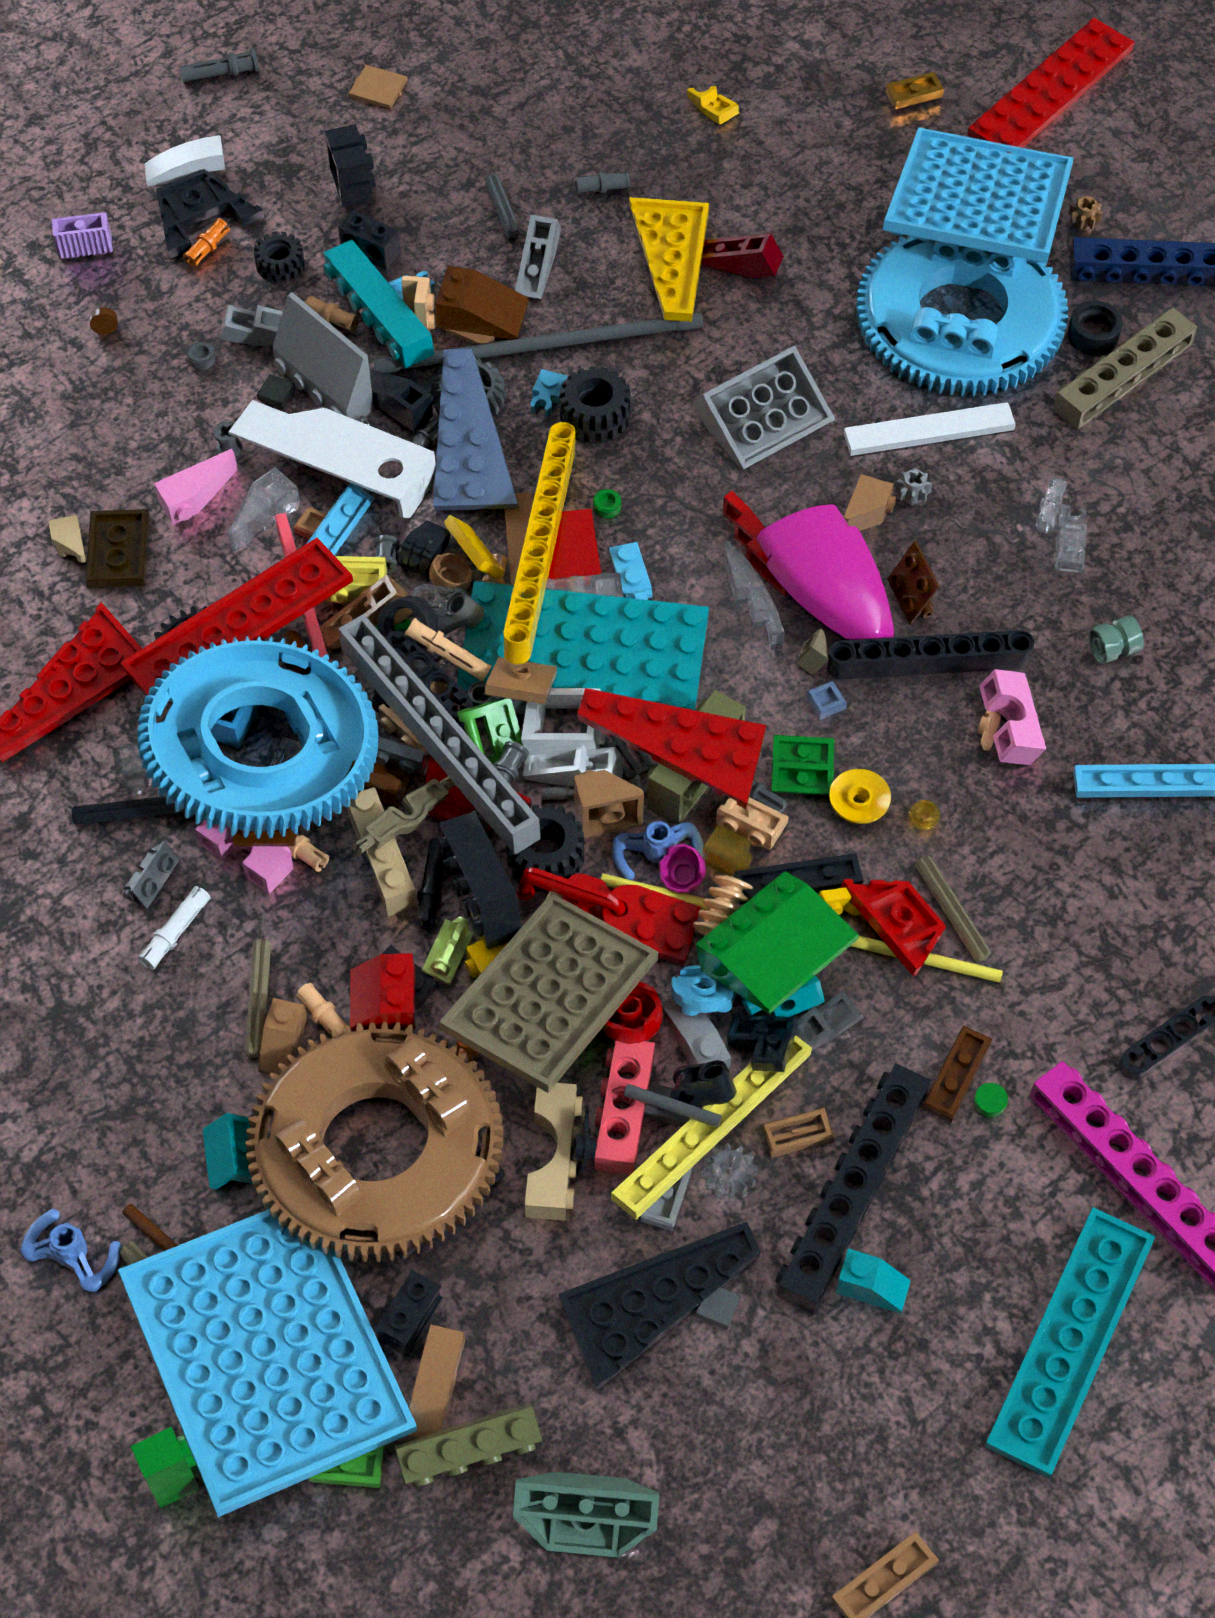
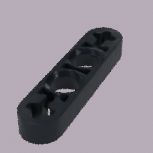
M392 631L385 639L391 646L393 642L397 644L403 642V650L408 654L405 660L404 653L400 649L396 648L394 650L409 667L415 660H422L426 663L427 668L425 671L415 673L416 676L457 723H463L459 721L457 714L460 710L454 712V703L449 697L453 693V700L458 705L464 703L466 709L473 707V701L470 696L411 637L406 636L405 632ZM438 680L447 684L446 691L439 694L434 693L430 689V685Z
M1202 996L1126 1049L1119 1063L1121 1073L1131 1080L1144 1078L1214 1028L1215 997ZM1211 1008L1214 1011L1212 1015L1206 1014L1199 1022L1196 1019L1200 1016L1202 1009L1209 1010ZM1180 1022L1186 1023L1191 1027L1192 1033L1187 1036L1181 1035L1176 1031L1175 1025ZM1158 1039L1164 1041L1168 1046V1050L1164 1053L1156 1052L1151 1047V1041ZM1145 1053L1146 1058L1142 1060L1140 1067L1137 1065L1129 1066L1130 1060L1137 1061Z

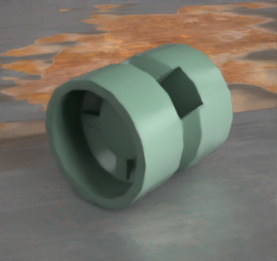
M1131 615L1112 621L1111 625L1104 623L1092 627L1088 632V641L1092 654L1102 665L1118 660V655L1126 657L1138 653L1144 647V638L1140 625Z

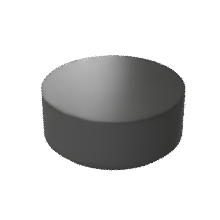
M195 343L187 351L189 364L195 369H208L216 361L214 347L209 343Z

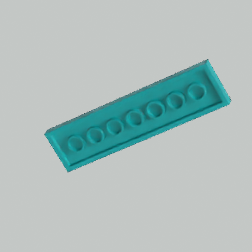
M1092 1207L984 1447L1050 1479L1156 1236Z

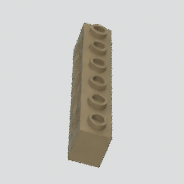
M1171 308L1164 314L1160 313L1147 327L1138 329L1128 341L1119 343L1109 355L1100 357L1090 369L1081 371L1071 383L1062 385L1055 394L1056 400L1053 411L1076 430L1080 429L1190 347L1193 343L1197 326L1174 308Z

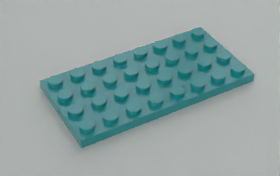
M474 581L471 598L482 605L485 612L482 621L476 627H466L463 649L485 663L492 665L483 680L487 682L498 657L505 658L503 631L514 585ZM545 589L531 657L527 662L557 666V675L552 688H600L603 692L696 711L709 607ZM459 668L457 684L468 694L469 687L479 681V679Z

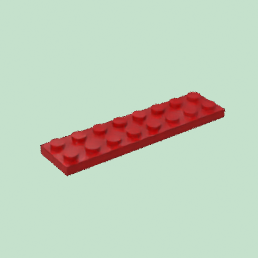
M1091 19L969 126L967 135L975 139L1024 148L1133 50L1135 41L1098 19Z
M317 537L120 662L122 669L142 693L147 696L149 695L150 687L154 686L155 680L161 678L162 672L164 670L169 671L171 663L178 665L180 657L188 660L189 651L199 654L200 646L208 650L210 649L211 642L216 646H220L222 639L228 644L233 643L234 637H236L238 642L245 641L246 636H248L249 641H257L258 636H260L262 641L352 583L353 576Z

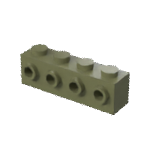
M528 1402L394 1444L405 1484L412 1483L413 1487H419L433 1482V1476L443 1472H447V1476H454L468 1471L467 1465L481 1461L482 1466L502 1460L501 1454L515 1450V1454L520 1455L536 1449L535 1443L541 1442L542 1437L533 1406Z

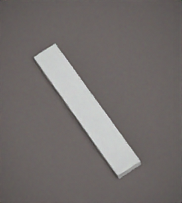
M1006 402L844 428V437L850 456L1012 431L1015 429V421L1009 404Z

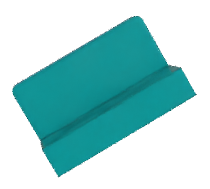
M226 1113L203 1128L208 1180L211 1189H218L231 1180L253 1184L251 1179L253 1176H251L248 1169L250 1164L247 1161L246 1153H248L245 1144V1141L249 1140L246 1129L251 1128L248 1121L249 1117Z

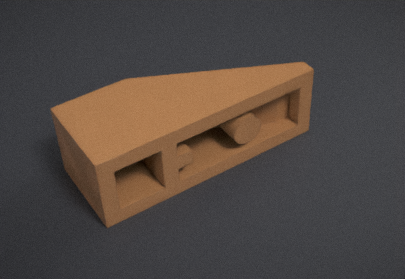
M386 574L320 626L321 634L327 647L330 650L341 647L338 628L363 614L374 626H377L382 608L390 601L408 596L406 591ZM409 608L398 610L394 616V625L402 622L414 611Z

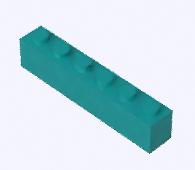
M353 240L323 252L325 259L323 270L329 280H334L342 296H347L353 310L361 313L366 326L374 329L381 344L385 343L388 346L394 360L398 359L407 368L435 355L432 334Z

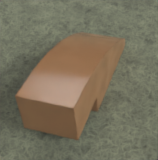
M430 1325L409 1408L417 1425V1431L405 1437L417 1438L443 1429L465 1344L464 1332Z

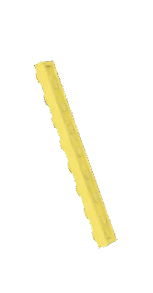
M795 1035L784 1072L753 1071L750 1063L733 1079L737 1092L732 1100L724 1104L707 1105L702 1108L722 1115L718 1128L690 1119L611 1192V1200L637 1220L811 1055L812 1047Z

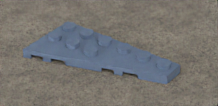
M472 348L444 350L433 507L436 511L520 508Z

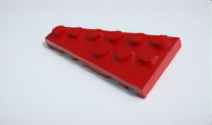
M102 602L95 608L96 613L89 621H84L78 627L79 632L70 642H65L36 675L37 680L29 689L25 688L19 695L20 699L11 710H6L0 716V761L2 763L131 680L122 669L120 662L141 650L142 647Z
M588 688L584 689L578 710L579 721L609 737L615 736L623 740L631 749L635 751L639 749L651 755L652 760L693 782L698 780L711 787L712 792L721 797L724 794L737 801L738 806L747 809L766 732V725Z

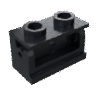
M411 1270L376 1327L379 1342L409 1357L443 1301L439 1291L442 1286Z

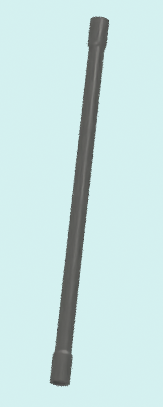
M701 311L693 312L692 322L660 318L450 349L472 348L475 358L479 359L674 330L703 328V317ZM445 349L434 351L435 355L407 368L398 359L394 360L392 356L374 358L375 371L391 373L403 369L443 364Z

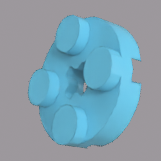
M700 965L685 967L680 970V976L672 978L671 996L675 1003L681 1006V1011L684 1014L694 1016L699 1013L728 1012L732 1008V1002L735 999L736 993L702 972Z

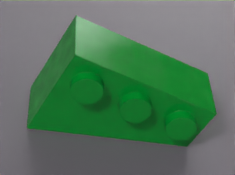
M169 1427L131 1446L144 1479L160 1508L200 1489L195 1479L200 1476L195 1459L184 1435L177 1437L173 1427Z

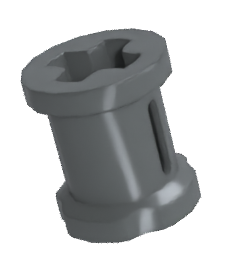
M223 421L215 426L214 437L218 441L216 446L218 454L230 449L234 451L235 457L241 453V441L237 437L229 435V430L235 424L234 422Z
M391 535L377 536L374 541L376 548L375 557H385L387 573H393L397 570L395 558L396 552L400 549V541Z

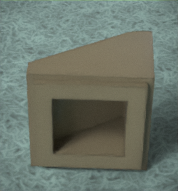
M822 629L817 630L803 644L796 659V663L810 674H815L829 659L825 633Z

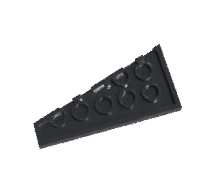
M747 1222L558 1294V1299L596 1391L697 1309L700 1303L717 1289L722 1288L760 1256L761 1251Z

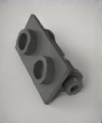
M162 841L160 845L156 844L154 847L149 848L147 855L139 865L142 873L135 872L129 882L123 887L125 890L123 896L130 901H134L137 898L145 909H148L179 862V858L165 841Z

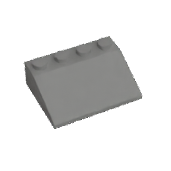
M293 292L287 296L272 347L274 355L273 364L276 370L282 375L286 374L299 390L307 392L316 405H322L324 408L354 420L361 416H367L374 410L368 355Z
M796 346L709 390L693 402L705 427L741 470L836 420Z

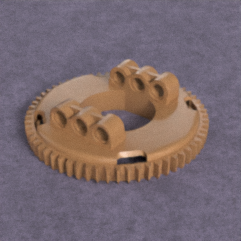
M383 1022L381 1029H376L375 1024L370 1023L369 1030H363L361 1023H357V1031L351 1032V1029L346 1025L342 1035H339L335 1029H332L331 1039H327L324 1034H320L321 1043L318 1045L310 1039L308 1041L310 1047L308 1051L299 1046L297 1048L298 1058L290 1054L287 1056L289 1066L281 1063L278 1064L280 1075L270 1073L272 1084L263 1083L262 1086L265 1094H257L256 1097L259 1105H252L254 1116L248 1118L251 1128L246 1129L247 1137L249 1138L248 1141H245L248 1150L246 1157L250 1164L248 1165L249 1172L253 1176L251 1177L252 1183L256 1188L259 1199H262L265 1209H270L271 1217L273 1219L278 1218L281 1229L288 1226V1233L291 1237L299 1233L298 1237L301 1244L310 1238V1246L313 1250L322 1244V1250L325 1255L333 1248L338 1259L343 1251L348 1252L350 1261H353L356 1253L362 1255L364 1262L367 1261L369 1254H375L377 1262H380L381 1255L384 1253H388L390 1260L393 1261L394 1254L397 1251H401L406 1258L407 1250L413 1247L419 1254L420 1244L426 1243L432 1249V1239L436 1236L444 1242L445 1230L455 1235L456 1228L454 1223L457 1222L465 1226L466 1217L464 1214L474 1217L475 1207L473 1205H483L482 1195L489 1196V1185L495 1183L494 1173H499V1161L502 1159L501 1149L504 1146L502 1114L499 1113V1102H495V1091H490V1081H484V1071H477L475 1060L468 1063L467 1052L459 1055L458 1045L448 1049L447 1038L437 1043V1033L434 1032L429 1038H426L425 1028H421L417 1034H414L411 1024L406 1028V1031H401L400 1022L395 1024L393 1030L388 1029L387 1022ZM379 1097L400 1101L408 1107L428 1130L427 1143L422 1154L410 1168L395 1177L380 1181L354 1179L344 1168L340 1160L337 1162L331 1151L324 1145L323 1139L329 1124L344 1108L363 1099ZM274 1113V1118L271 1126V1135L270 1138L267 1139L269 1124ZM483 1126H486L487 1133H483L480 1157L475 1155L478 1144V1131ZM346 1228L371 1230L378 1234V1242H375L374 1237L346 1235L345 1240L340 1239V1233Z

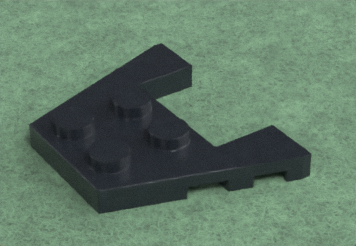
M205 169L156 189L170 258L187 252L192 247L191 241L183 229L230 209L242 227L264 218V212L260 206L250 204L245 196L231 191L226 183Z

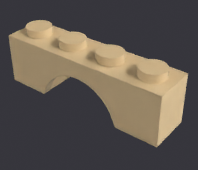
M375 787L358 792L356 800L350 798V806L347 807L348 816L357 839H361L365 828L385 812ZM395 837L379 849H376L374 846L368 848L365 852L387 916L416 908L415 887Z
M556 1083L549 1093L538 1087L536 1089L535 1125L546 1130L553 1137L557 1150L552 1160L546 1166L528 1173L525 1197L526 1218L566 1221V1210L573 1209L574 1189H569V1178H576L577 1161L573 1160L571 1156L575 1133L580 1134V1127H574L575 1116L582 1115L583 1097L577 1096V1084Z

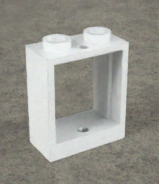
M551 688L545 704L527 702L521 737L523 746L527 750L583 744L587 750L599 749L600 744L605 743V734L590 726H587V733H542L546 709H579L585 688ZM588 688L601 691L600 688Z

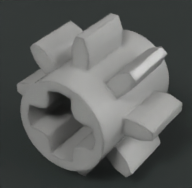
M916 468L908 472L902 471L901 478L896 481L895 487L896 491H900L899 500H904L911 505L920 501L926 502L927 494L931 493L932 483L927 482L928 473H923Z

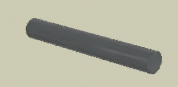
M627 1084L625 1088V1097L716 1128L721 1123L722 1115L631 1084Z

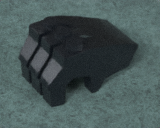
M427 520L411 531L401 545V567L428 579L430 577L429 569L432 561L438 554L442 555L450 541L451 533L449 530Z

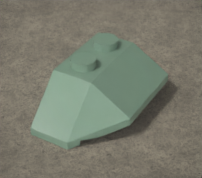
M550 1472L516 1479L513 1518L519 1524L521 1523L530 1535L547 1551L620 1557L645 1537L657 1531L660 1493L626 1478Z

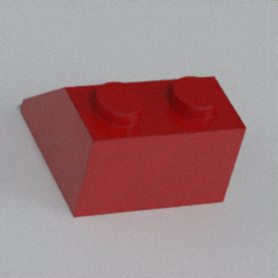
M413 953L380 954L350 970L351 1031H357V1023H361L363 1030H369L370 1023H374L376 1029H381L383 1022H387L388 1029L391 1030L394 1029L397 1022H400L401 1029H406L409 1024L413 1026V1029H416Z

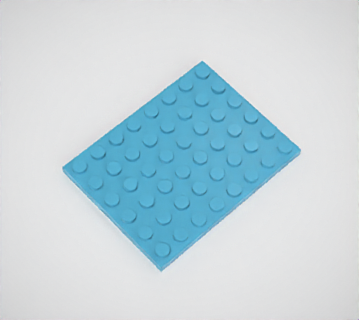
M918 127L884 219L883 230L897 236H914L922 241L934 240L944 242L952 247H969L977 252H994L1006 258L1019 257L1031 263H1047L1074 158Z
M269 1210L118 1269L119 1276L217 1517L417 1431L414 1418L342 1261L336 1257L335 1249L331 1248L328 1254L325 1255L322 1250V1244L315 1250L311 1248L310 1238L301 1244L298 1237L299 1233L291 1237L288 1233V1226L281 1229L278 1218L273 1219Z

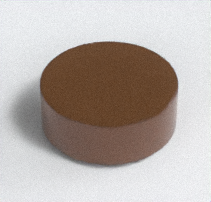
M97 308L89 316L90 327L97 334H110L118 327L117 314L110 308Z

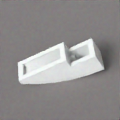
M220 135L186 142L146 162L147 187L166 185L202 169L208 172L225 170Z
M583 744L533 749L528 750L529 756L525 761L523 777L526 780L574 786V776L589 770H606L622 779L624 758L616 747L587 750Z

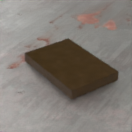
M148 509L90 512L85 578L87 588L146 586L150 522Z

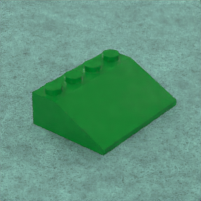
M784 871L695 945L702 972L770 1014L856 942L859 936L808 884Z

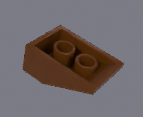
M448 265L435 303L436 328L511 340L518 339L529 298L474 269Z

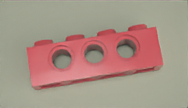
M615 1041L614 1049L608 1048L605 1067L611 1069L609 1078L603 1077L600 1097H605L604 1108H597L595 1127L600 1128L599 1136L596 1138L595 1170L631 1175L635 1171L646 1103L625 1097L624 1092L627 1084L649 1090L655 1053V1043L643 1041L641 1043L626 1044ZM624 1072H630L634 1077L623 1079L619 1075ZM618 1102H626L630 1106L626 1109H618L614 1105ZM612 1132H621L624 1134V1137L615 1140L608 1135Z

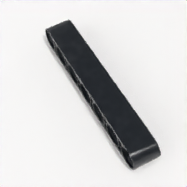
M1013 630L843 640L831 645L827 671L836 679H858L993 671L994 669H1021L1030 662L1034 648V638L1026 631Z

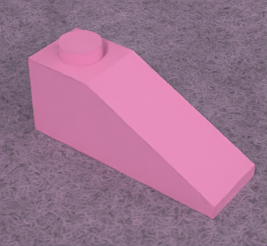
M232 449L227 450L154 483L158 502L172 524L188 520L193 515L198 514L235 474L237 465L234 451Z

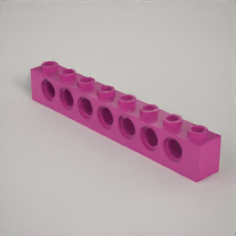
M1062 1060L1034 1082L1029 1097L1215 1291V1251L1208 1249L1205 1245V1242L1215 1244V1213L1209 1212L1200 1203L1198 1195L1191 1188L1185 1187L1176 1178L1174 1170L1168 1164L1162 1163L1152 1153L1149 1144L1141 1138L1138 1139L1132 1133L1125 1119L1118 1114L1115 1115L1106 1106L1104 1098L1097 1091H1092L1083 1082L1080 1073L1075 1068L1069 1067ZM1064 1097H1073L1078 1103L1071 1104ZM1087 1120H1094L1101 1127L1094 1128L1087 1123ZM1110 1144H1117L1124 1151L1117 1152L1110 1147ZM1133 1168L1144 1170L1147 1176L1137 1175ZM1162 1192L1167 1194L1170 1197L1171 1201H1164L1160 1199L1157 1193ZM1180 1217L1190 1218L1195 1226L1184 1224Z

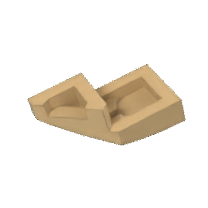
M74 515L49 520L51 540L57 548L58 555L61 557L73 555L77 557L78 562H86L78 516Z

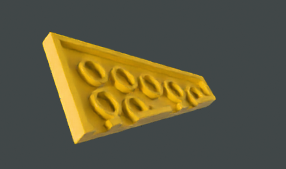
M629 197V206L664 320L692 322L708 221L709 203Z

